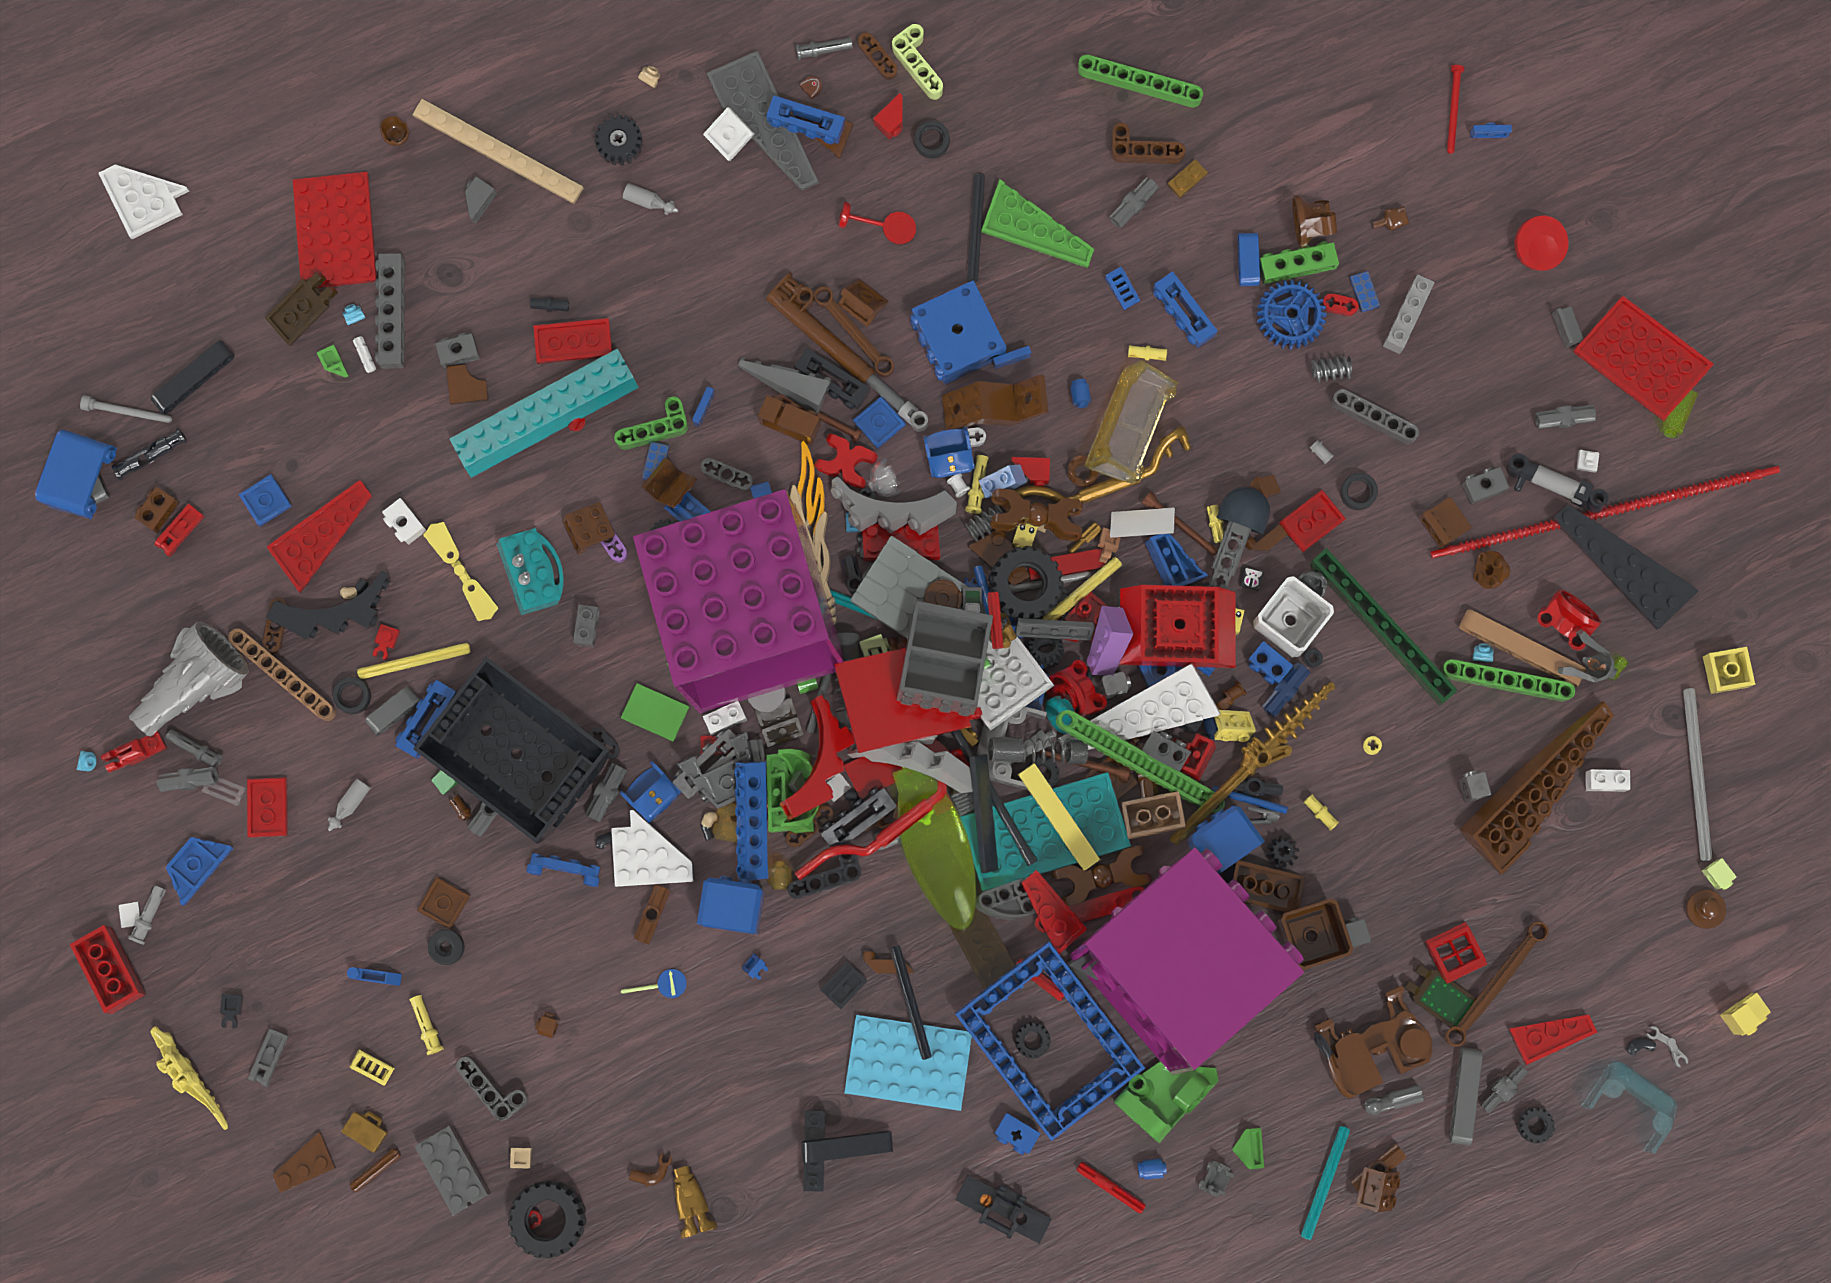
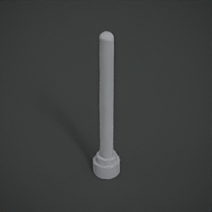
M83 395L80 402V409L85 411L99 409L165 423L172 422V417L169 415L98 402L92 396Z
M1085 571L1064 575L1061 577V581L1068 583L1088 579L1091 573ZM1042 580L1017 585L1008 584L1014 595L1016 592L1042 588L1043 584Z

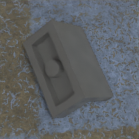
M1572 307L1556 308L1552 316L1564 348L1580 344L1583 341V336Z

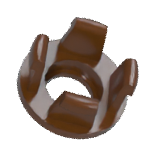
M1079 454L1069 463L1067 474L1073 484L1086 487L1096 481L1099 474V466L1095 458ZM1081 465L1088 467L1090 471L1089 476L1085 479H1081L1076 475V469Z

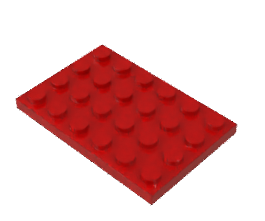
M368 172L293 179L300 281L302 279H310L317 272L319 274L322 273L326 278L323 284L317 288L376 282L377 271Z
M1624 296L1617 301L1573 352L1663 421L1668 418L1714 365Z

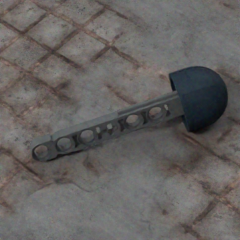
M1239 487L1229 492L1224 498L1216 518L1227 522L1228 525L1212 566L1214 570L1207 587H1216L1217 582L1215 578H1219L1221 575L1224 584H1220L1219 587L1227 589L1231 575L1234 576L1250 531L1264 534L1270 517V506L1267 498L1259 490L1252 487ZM1231 533L1235 535H1241V539L1235 536H1231ZM1231 539L1238 542V547L1235 550L1228 548V542ZM1225 557L1231 560L1229 568H1223L1221 565V561Z

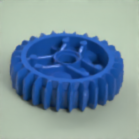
M1292 279L1290 284L1287 285L1286 280H1284L1282 287L1279 283H1276L1275 288L1271 286L1269 288L1270 293L1265 291V298L1262 297L1260 299L1262 304H1259L1257 309L1261 311H1258L1256 316L1261 318L1257 320V324L1263 323L1259 330L1265 329L1266 331L1263 336L1270 335L1269 342L1275 339V346L1280 342L1282 343V349H1284L1286 344H1289L1290 350L1294 344L1297 349L1300 348L1301 343L1306 347L1308 344L1307 340L1312 343L1314 341L1313 336L1315 338L1319 337L1317 331L1322 332L1323 327L1321 325L1326 323V320L1322 318L1327 316V313L1322 311L1326 309V306H1320L1324 300L1317 299L1320 294L1319 292L1313 294L1314 287L1310 290L1307 289L1308 283L1302 287L1301 281L1294 285ZM1291 293V297L1278 303L1274 300V298L1282 294ZM1309 308L1314 309L1313 325H1307ZM1295 309L1297 317L1290 318L1287 315V310ZM1273 323L1288 332L1289 335L1286 336L1279 333L1272 326Z

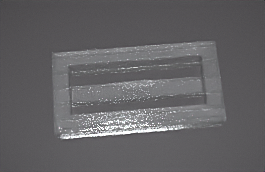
M219 778L218 781L239 789V792H233L216 784L206 785L202 789L204 793L239 806L243 792L246 790V788ZM209 786L235 796L236 799L232 800L207 789Z

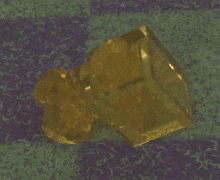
M733 802L717 809V816H720L718 824L715 823L713 835H716L715 838L717 840L737 843V822L731 821V817L736 815V805Z

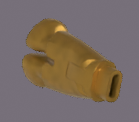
M689 1166L673 1170L676 1178L673 1180L676 1182L675 1199L679 1220H684L685 1227L680 1234L681 1238L699 1234L694 1223V1216H697L700 1233L718 1228L715 1221L709 1220L706 1217L705 1213L709 1211V1208L696 1179L693 1177V1173H690Z

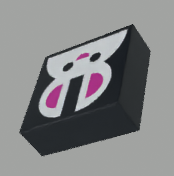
M1245 567L1240 586L1259 591L1264 571Z

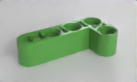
M670 397L666 400L665 409L668 416L666 418L618 430L614 436L617 446L622 450H628L685 434L688 430V423L681 400L677 397ZM674 403L679 405L676 411L669 409ZM678 421L684 423L683 427L680 429H676L674 427L675 423ZM659 426L666 428L661 434L656 433V429ZM646 431L647 435L645 438L640 439L637 437L638 433ZM623 436L626 437L625 443L621 441Z

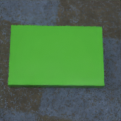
M637 683L621 719L674 742L690 707Z

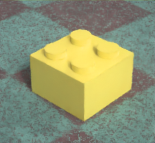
M1747 647L1709 653L1703 656L1711 694L1748 688L1755 685Z

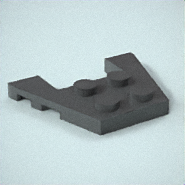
M745 731L729 739L736 758L704 773H701L694 756L677 763L679 768L717 809L736 801V777L734 774L736 762L749 761L748 734Z

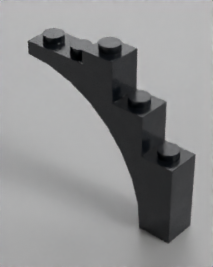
M381 571L375 581L363 593L349 602L336 607L308 610L290 607L275 601L266 618L307 641L316 637L319 631L318 625L339 636L341 632L344 633L349 625L348 619L369 630L371 626L374 627L379 619L377 617L378 612L372 608L373 606L377 607L382 598L380 596L382 590H386L390 585V575Z

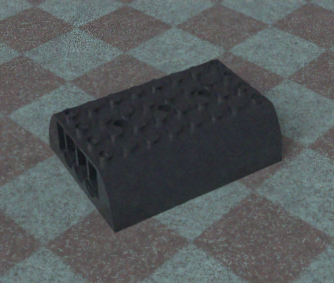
M488 657L482 660L414 747L417 753L535 843L544 841L558 828L602 771L609 756L608 748ZM487 725L491 726L492 733L489 736H484L482 728ZM521 749V758L514 759L512 757L513 750ZM545 772L552 773L553 778L550 782L543 781L542 776Z

